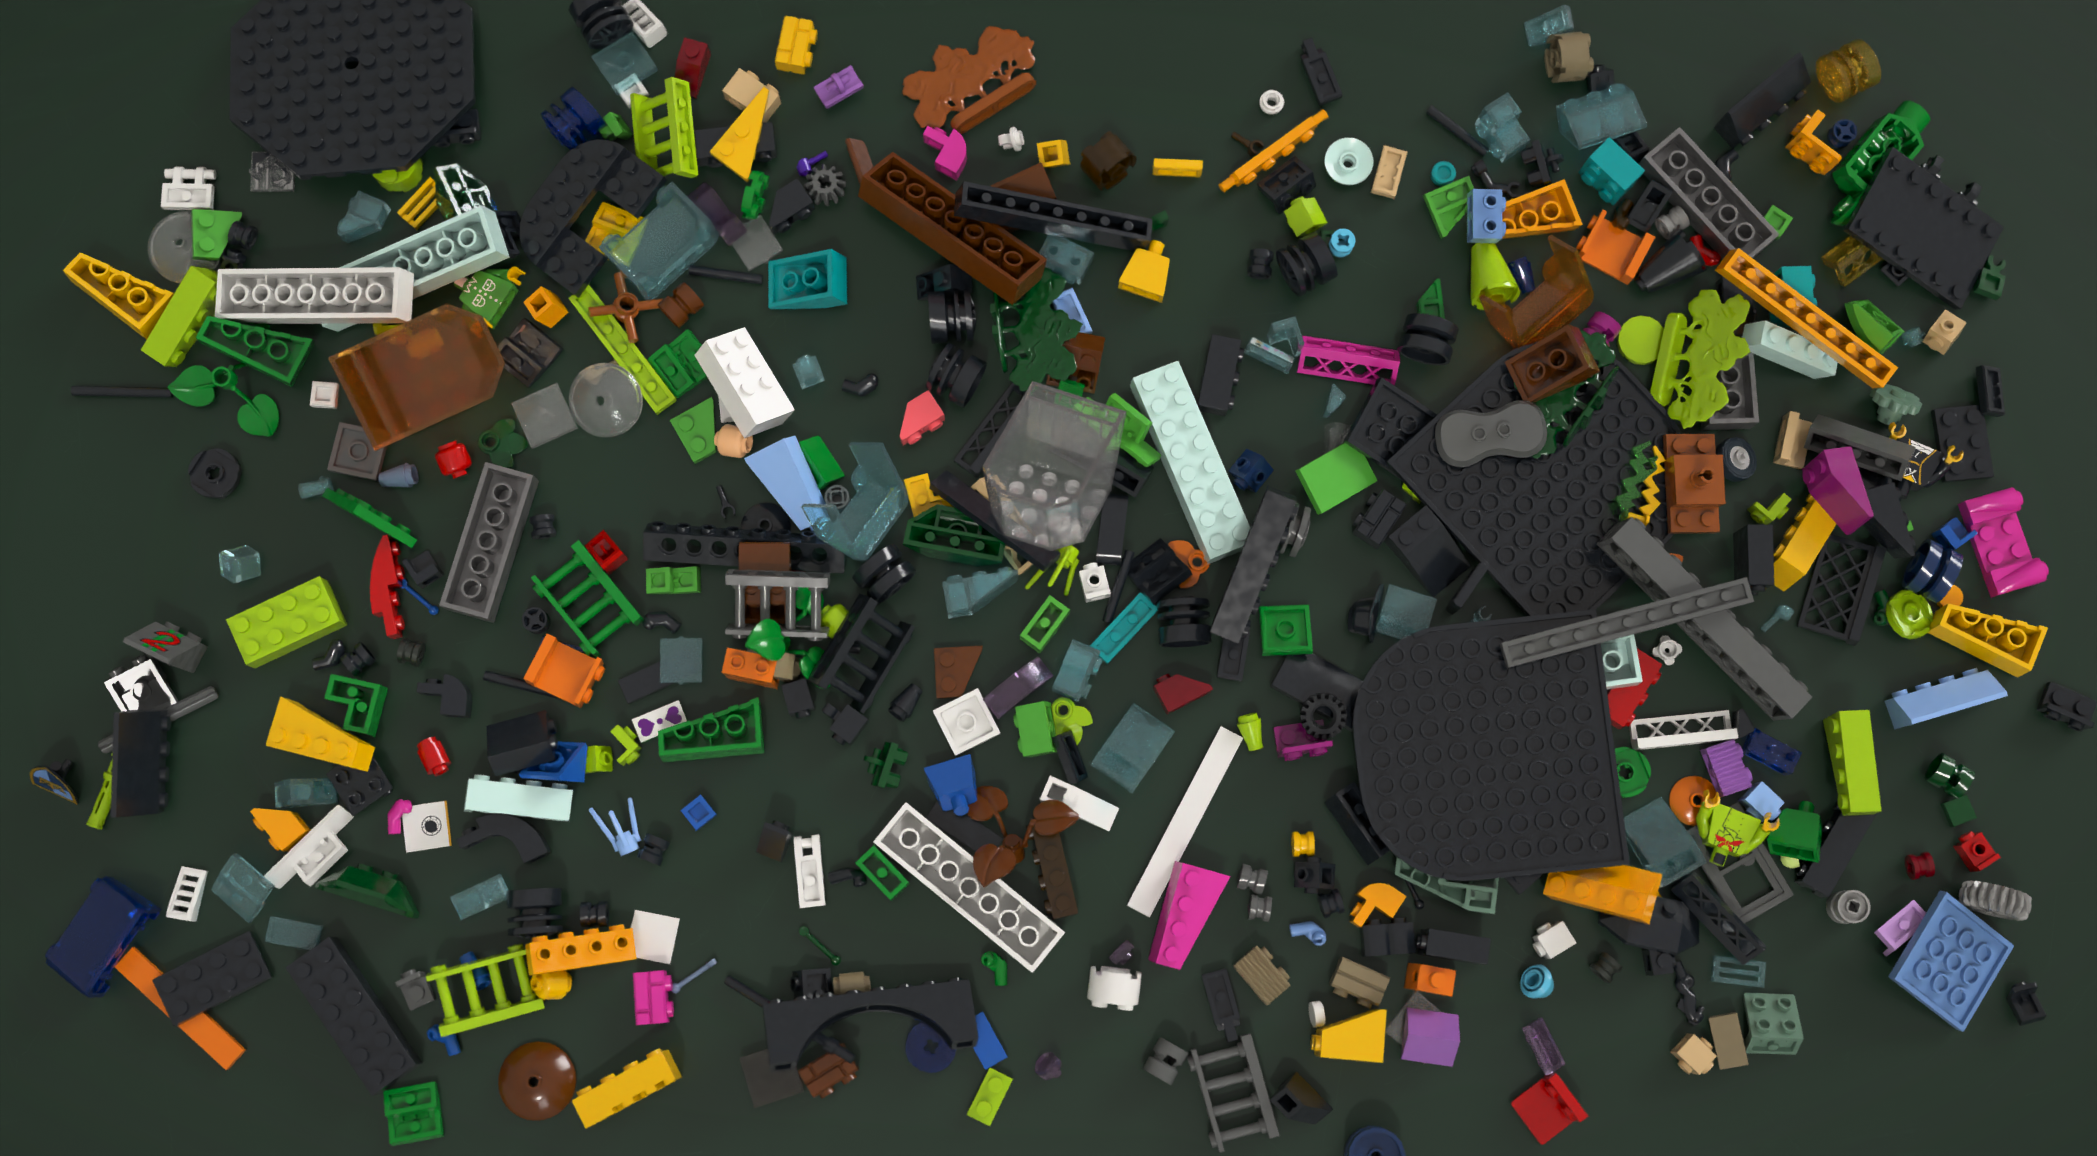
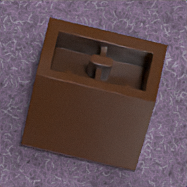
M1079 332L1075 338H1071L1062 344L1063 347L1074 354L1077 366L1074 374L1069 375L1068 379L1085 384L1083 392L1094 394L1106 337ZM1048 374L1046 384L1059 387L1060 380L1053 379Z

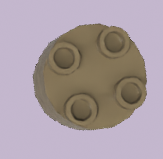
M1582 32L1549 35L1546 44L1550 43V49H1545V67L1548 77H1553L1551 82L1584 80L1588 72H1592L1594 68L1593 58L1589 55L1590 35L1588 33L1583 34Z

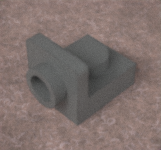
M415 969L401 974L402 979L395 982L396 986L401 988L410 1011L436 1000L430 983L426 980L425 971L416 972Z

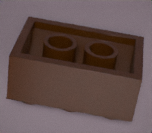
M1041 162L991 185V187L1057 200ZM999 225L1009 233L1019 230L1018 228Z

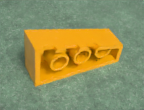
M1565 179L1507 201L1505 211L1502 212V221L1506 223L1505 236H1502V239L1572 231L1583 225Z

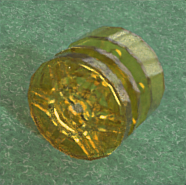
M1855 39L1841 46L1839 50H1833L1828 54H1824L1816 62V73L1819 83L1827 96L1836 103H1842L1848 98L1854 97L1858 92H1864L1876 86L1881 80V68L1872 48L1862 39Z

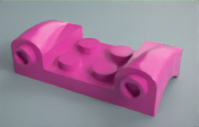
M2013 487L1969 499L1958 504L1967 532L1976 530L1978 533L1970 541L1991 598L2045 582L2049 574L2047 564L2039 558L2033 559L2016 514V512L2021 510L2023 497Z

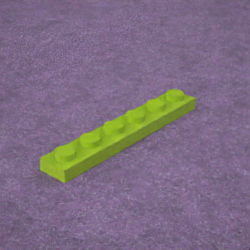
M590 285L586 287L579 298L575 295L569 297L571 303L657 415L677 401L636 345L629 343L626 332L612 314L595 317L589 316L588 307L604 305Z

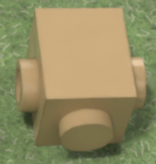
M1945 310L1930 328L1923 343L1944 355L1959 337L1966 322Z
M1688 1033L1670 1051L1679 1060L1677 1065L1687 1074L1700 1075L1701 1073H1707L1714 1065L1712 1061L1717 1057L1711 1051L1713 1046L1702 1037L1699 1039L1695 1034Z

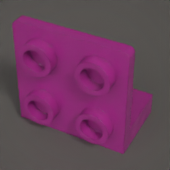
M1323 719L1315 721L1317 724L1324 726ZM1302 723L1273 727L1277 757H1284L1285 761L1300 759V757H1303L1302 754L1309 753L1310 757L1325 755L1324 753H1328V749L1333 746L1332 741L1322 738L1317 739L1311 734L1309 735L1305 728H1303Z

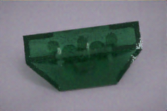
M458 163L439 166L434 169L436 204L444 221L481 205L492 211H498L487 186L474 175L463 170V167Z

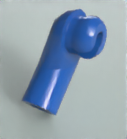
M439 1024L428 1029V1038L431 1041L436 1040L444 1043L449 1056L461 1053L456 1033L441 1037Z

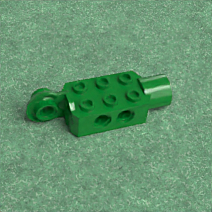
M1903 101L1893 114L1888 113L1875 120L1832 172L1834 181L1847 196L1833 209L1834 216L1830 221L1831 224L1837 226L1847 225L1888 148L1894 147L1913 160L1924 147L1920 133L1929 124L1930 116L1922 106L1912 101Z

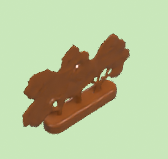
M988 26L979 38V49L975 55H970L967 49L956 48L951 50L948 46L939 45L932 58L936 66L934 72L919 70L906 76L903 80V95L914 100H920L913 115L921 128L926 126L940 128L944 125L947 114L950 111H959L952 118L950 126L960 134H963L1029 93L1036 85V80L1030 73H1022L1010 80L1014 69L1024 70L1034 65L1035 57L1032 55L1031 49L1035 42L1029 37H1020L1016 30H1002L999 27ZM1013 60L1017 62V65L1014 67L1012 66ZM1003 61L1008 62V70L1004 71L1005 75L1001 71V63ZM998 71L999 76L993 75L992 72ZM991 78L1001 79L1003 85L988 95L982 89L985 81ZM980 95L982 99L966 109L964 108L963 99L965 97ZM952 100L955 106H950L948 101Z

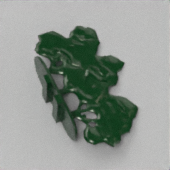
M1046 266L1041 280L1026 292V296L1021 301L1012 305L1007 301L1003 302L1001 297L994 292L995 303L990 304V313L994 322L992 334L1000 353L1003 372L1006 373L1008 371V356H1012L1017 360L1016 367L1010 373L1009 380L1014 385H1018L1020 391L1038 389L1046 374H1049L1053 379L1065 381L1077 369L1074 354L1069 352L1062 344L1071 338H1075L1083 324L1076 319H1069L1068 314L1061 309L1053 311L1050 308V304L1062 294L1066 279L1059 274L1053 273ZM1021 304L1023 309H1019L1016 306ZM1008 308L1015 309L1020 315L1019 323L1015 326L1004 327L1003 310ZM1013 332L1019 341V345L1011 350L1006 348L1005 333ZM1026 353L1027 357L1021 358L1019 354Z
M1581 330L1594 360L1599 362L1598 368L1612 364L1616 358L1615 351L1606 345V335L1599 332L1590 335ZM1618 366L1610 371L1604 381L1599 379L1598 372L1592 378L1589 377L1585 382L1534 402L1544 415L1547 426V440L1542 450L1532 457L1538 459L1541 455L1555 453L1557 448L1555 436L1558 431H1568L1563 442V447L1566 448L1580 428L1583 430L1587 428L1594 409L1598 411L1604 403L1607 388L1617 374ZM1591 383L1597 388V391L1589 403L1585 404L1577 399L1576 391L1581 385ZM1578 406L1583 411L1574 425L1571 426L1565 419L1564 414L1572 410L1573 407ZM1553 421L1559 425L1557 427H1552L1550 423Z

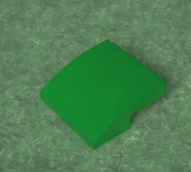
M689 329L685 330L669 345L664 344L647 359L675 398L687 393L708 378L694 356L702 345Z
M435 1081L383 1091L385 1117L388 1118L389 1144L391 1146L444 1137L440 1100Z

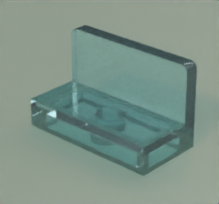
M1296 317L1271 323L1267 333L1269 345L1288 340L1294 357L1299 356L1304 346V341Z

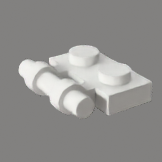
M177 166L174 169H165V178L173 179V182L162 184L161 207L164 210H213L215 187L212 184H205L207 179H216V170H207L206 167L185 169L184 167ZM185 179H195V184H184L183 181Z

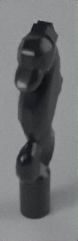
M1680 960L1673 967L1677 976L1675 987L1683 995V998H1680L1677 1003V1008L1684 1012L1688 1022L1695 1026L1704 1018L1702 1014L1704 1007L1699 1006L1696 1010V995L1690 990L1694 986L1695 980L1693 976L1686 973Z

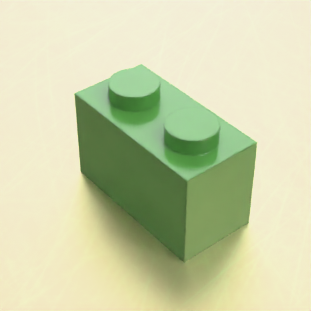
M1049 595L1020 634V640L1040 654L1068 617L1070 609Z
M1041 701L1016 706V713H1014L1013 718L1016 728H1019L1018 748L1023 753V757H1036L1056 753L1057 750L1052 737L1056 736L1051 702Z

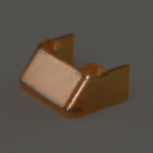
M1553 235L1548 237L1554 255L1543 266L1545 281L1512 310L1505 303L1498 304L1483 294L1479 297L1490 324L1514 349L1541 341L1570 324L1593 301L1594 292L1578 250Z

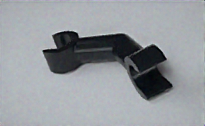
M1483 160L1473 164L1474 166L1471 169L1475 176L1479 177L1485 189H1500L1502 194H1505L1511 200L1519 197V195L1510 192L1511 187L1518 188L1520 186L1518 182H1511L1509 185L1493 183L1487 173V167Z

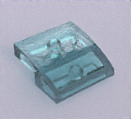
M236 853L231 855L222 868L211 891L244 920L251 923L266 904L264 900L275 886Z

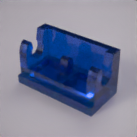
M1757 728L1748 734L1742 746L1743 754L1784 776L1793 774L1802 752L1762 733Z

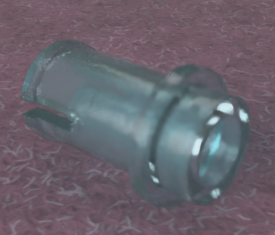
M324 476L320 477L319 480L298 485V491L302 499L321 495L327 488L333 490L331 479Z

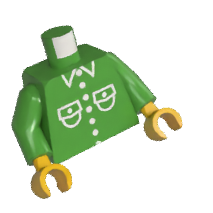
M519 268L487 269L484 272L479 270L475 272L471 279L466 276L454 281V286L463 291L459 297V300L463 303L461 310L468 324L482 337L485 336L483 333L485 328L490 327L494 329L518 293L519 290L513 283L520 286L521 282L518 280V277L526 274Z

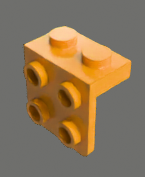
M1817 110L1812 116L1807 114L1790 133L1793 137L1785 147L1790 150L1792 156L1806 162L1812 171L1826 175L1840 162L1842 157L1812 134L1826 116Z

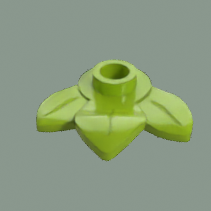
M1065 697L1056 699L1052 704L1056 736L1071 730L1076 745H1078L1083 736L1082 726H1088L1093 723L1090 712L1085 707L1075 706L1072 700ZM1063 705L1068 707V712L1065 715H1062L1059 711Z

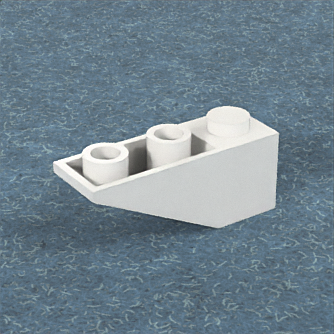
M1052 776L1049 777L1040 798V802L1059 800L1077 812L1079 819L1106 831H1110L1119 810L1118 807Z

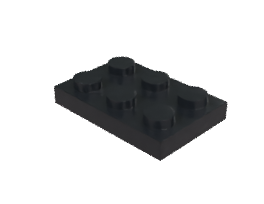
M1980 405L1933 409L1931 416L1937 451L1944 453L1943 458L1948 456L1947 449L1952 445H1955V449L1951 452V456H1958L1963 451V458L1958 462H1952L1953 466L1942 478V483L1994 477L1985 415L1981 414Z

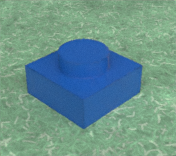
M701 794L680 810L696 831L717 816L716 812Z

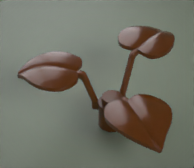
M993 786L977 787V801L968 804V816L976 821H986L994 815L1004 838L999 848L994 844H985L975 852L973 867L978 881L985 888L993 881L1009 874L1015 865L1024 859V848L1028 847V839L1034 825L1035 831L1038 834L1053 835L1076 823L1079 820L1078 813L1059 800L1041 802L1034 808L1033 816L1035 819L1029 822L1024 839L1022 840L1015 834H1007L1001 816L998 813L1008 807L1006 794Z

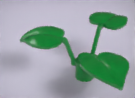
M269 324L253 325V327L256 326L265 328L266 330H271ZM243 363L234 366L229 365L228 368L217 367L212 372L204 366L194 365L184 370L168 386V389L175 397L195 407L206 406L213 402L215 399L213 387L219 386L223 389H231L248 403L240 407L237 415L238 423L244 431L252 435L271 437L277 430L279 410L275 401L265 394H258L251 400L236 387L238 377L234 371L247 366Z
M798 587V590H796V607L802 610L801 614L796 617V623L805 617L807 613L811 615V591L808 588ZM821 591V611H822L823 605H824V599H823V594H822V591ZM772 619L760 621L752 629L745 643V647L757 652L763 658L770 661L781 659L784 653L802 655L799 667L807 680L825 652L817 646L810 647L807 652L805 650H789L790 638L781 635L779 624Z

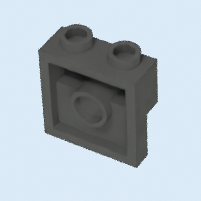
M146 654L132 660L133 666L127 669L120 666L108 673L110 677L104 682L121 712L136 709L163 710L178 701L165 678L167 676L157 659L152 656L147 657Z

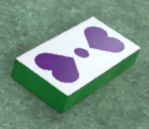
M679 700L632 719L641 743L657 738L659 730L688 721Z

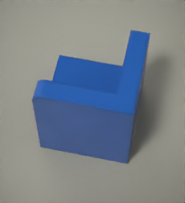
M1955 517L1931 535L1937 543L1942 545L1943 551L1947 549L1954 551L1978 533L1976 530L1967 532L1961 522Z

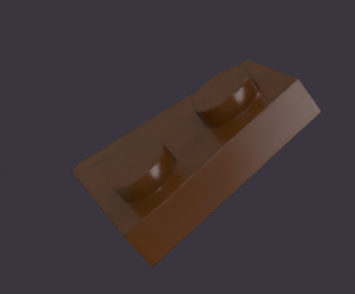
M982 645L934 648L937 699L959 698L963 696L976 663L983 651Z

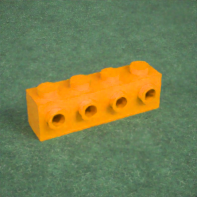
M624 924L610 926L608 932L599 933V928L583 930L584 935L574 936L573 932L558 934V939L548 940V936L532 938V943L525 945L529 976L636 959L633 929H625Z

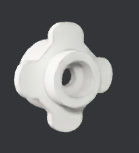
M1662 636L1658 646L1652 649L1653 656L1664 660L1666 665L1674 664V658L1682 652V646L1670 640L1669 636Z

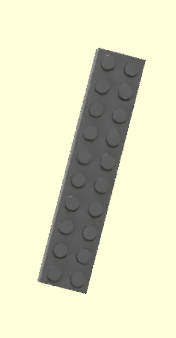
M1630 517L1616 523L1597 543L1654 602L1704 589L1699 584L1700 580L1691 572L1688 573L1681 566L1682 562L1673 554L1670 555L1664 549V544L1657 537H1652L1646 531V526L1639 519ZM1729 609L1676 623L1773 721L1793 719L1812 699V696L1807 692V686L1803 682L1795 680L1789 674V668L1785 664L1777 662L1771 656V650L1765 645L1759 644L1753 638V632L1747 627L1741 626L1735 620V614Z

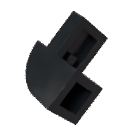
M444 674L443 684H441L442 680L426 679V683H417V693L428 696H442L440 715L471 719L472 695L464 682L454 676Z

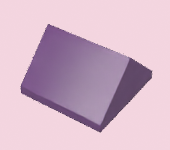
M1407 1007L1401 1059L1452 1067L1460 1043L1459 1016Z

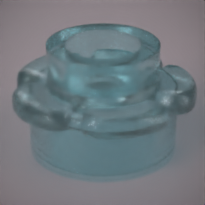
M1917 326L1904 332L1901 335L1904 341L1902 344L1909 345L1911 348L1924 341L1922 336L1926 334L1925 331L1922 332L1920 327Z

